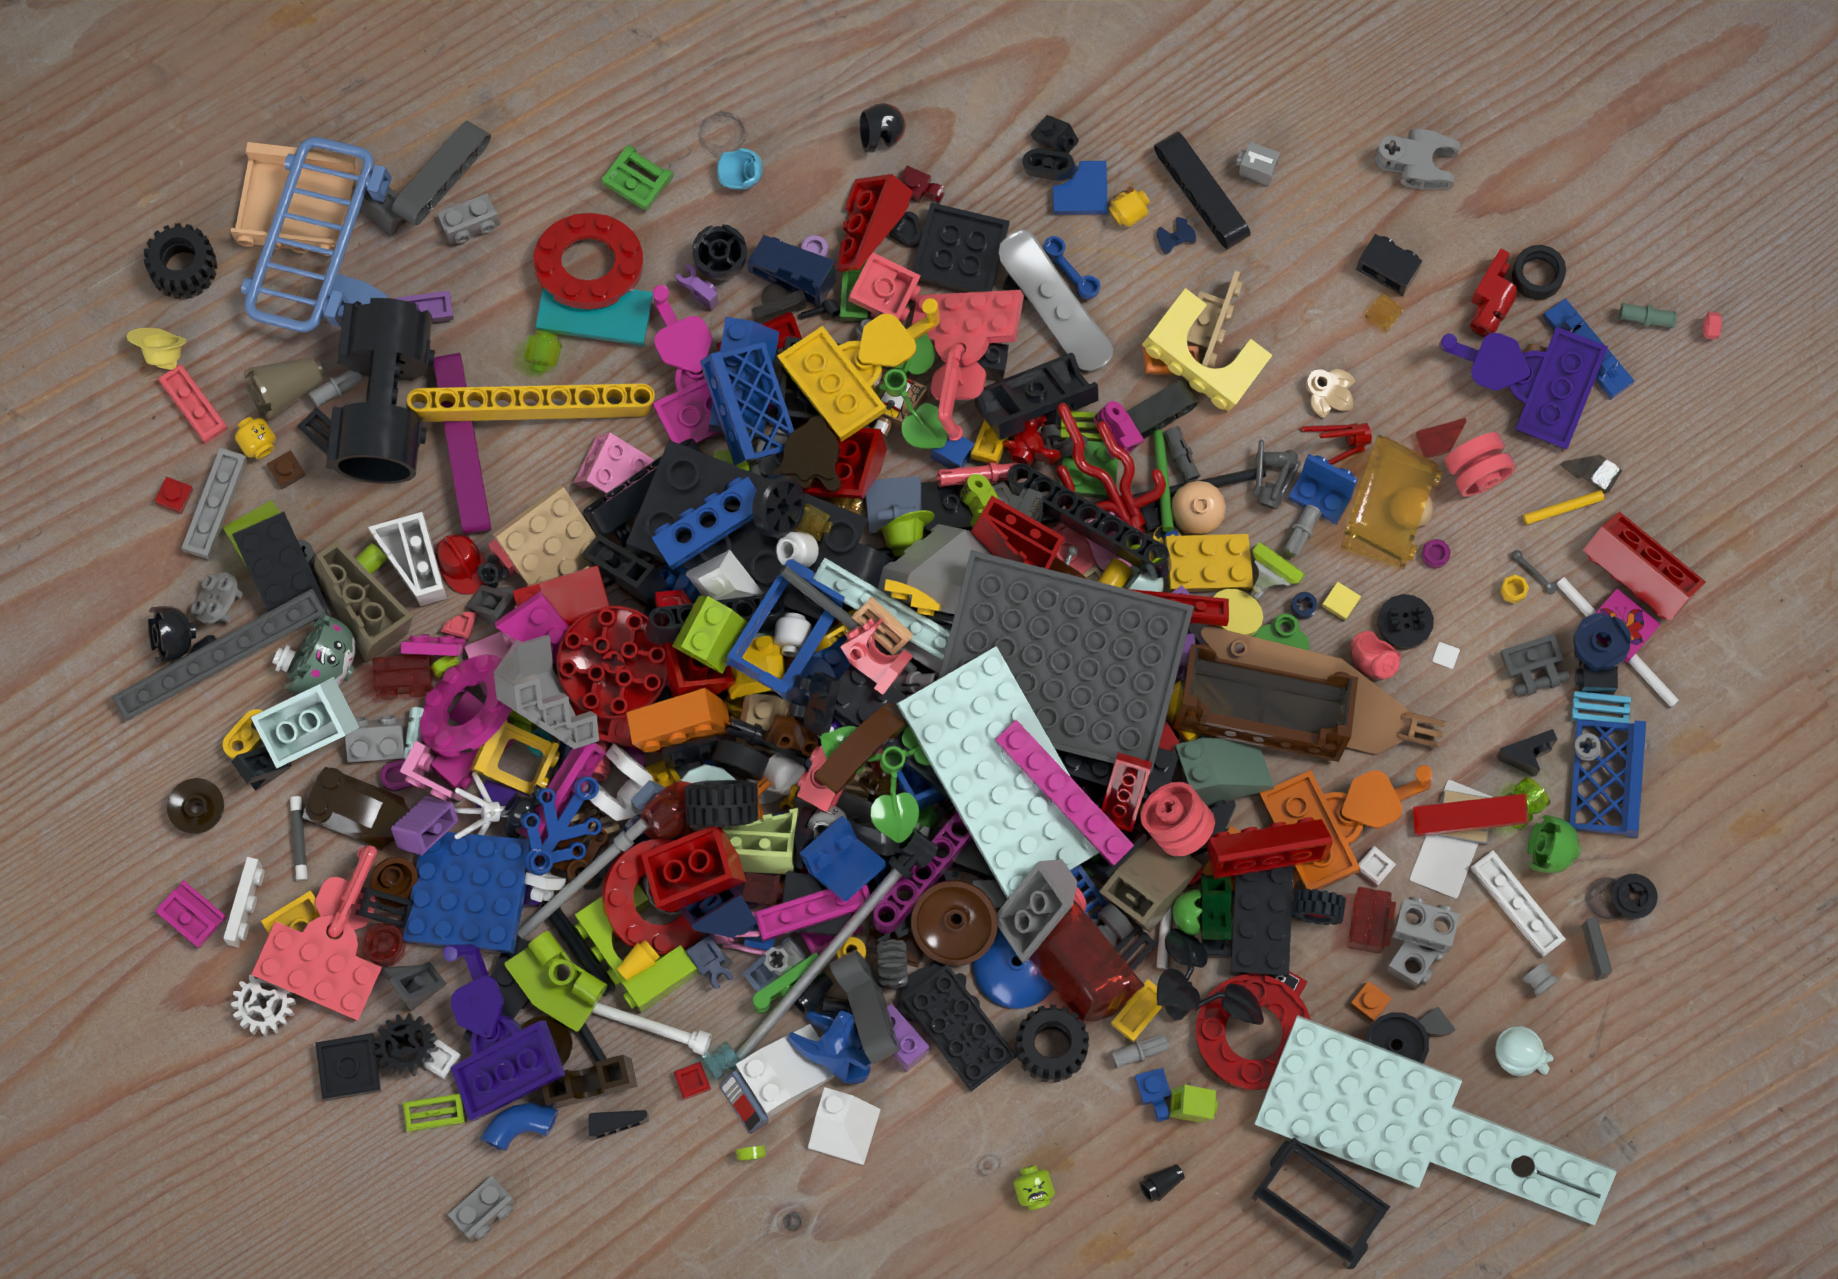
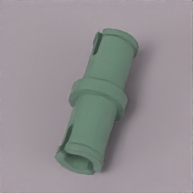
M1622 303L1619 311V320L1640 322L1643 326L1647 327L1652 324L1673 329L1677 320V312L1654 309L1653 305L1643 307Z

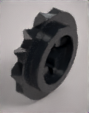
M1640 874L1622 876L1614 884L1611 892L1613 906L1616 907L1620 915L1630 917L1631 920L1646 917L1654 910L1658 900L1654 884L1647 877ZM1629 889L1635 894L1644 892L1638 899V905L1633 900L1624 901L1630 895Z

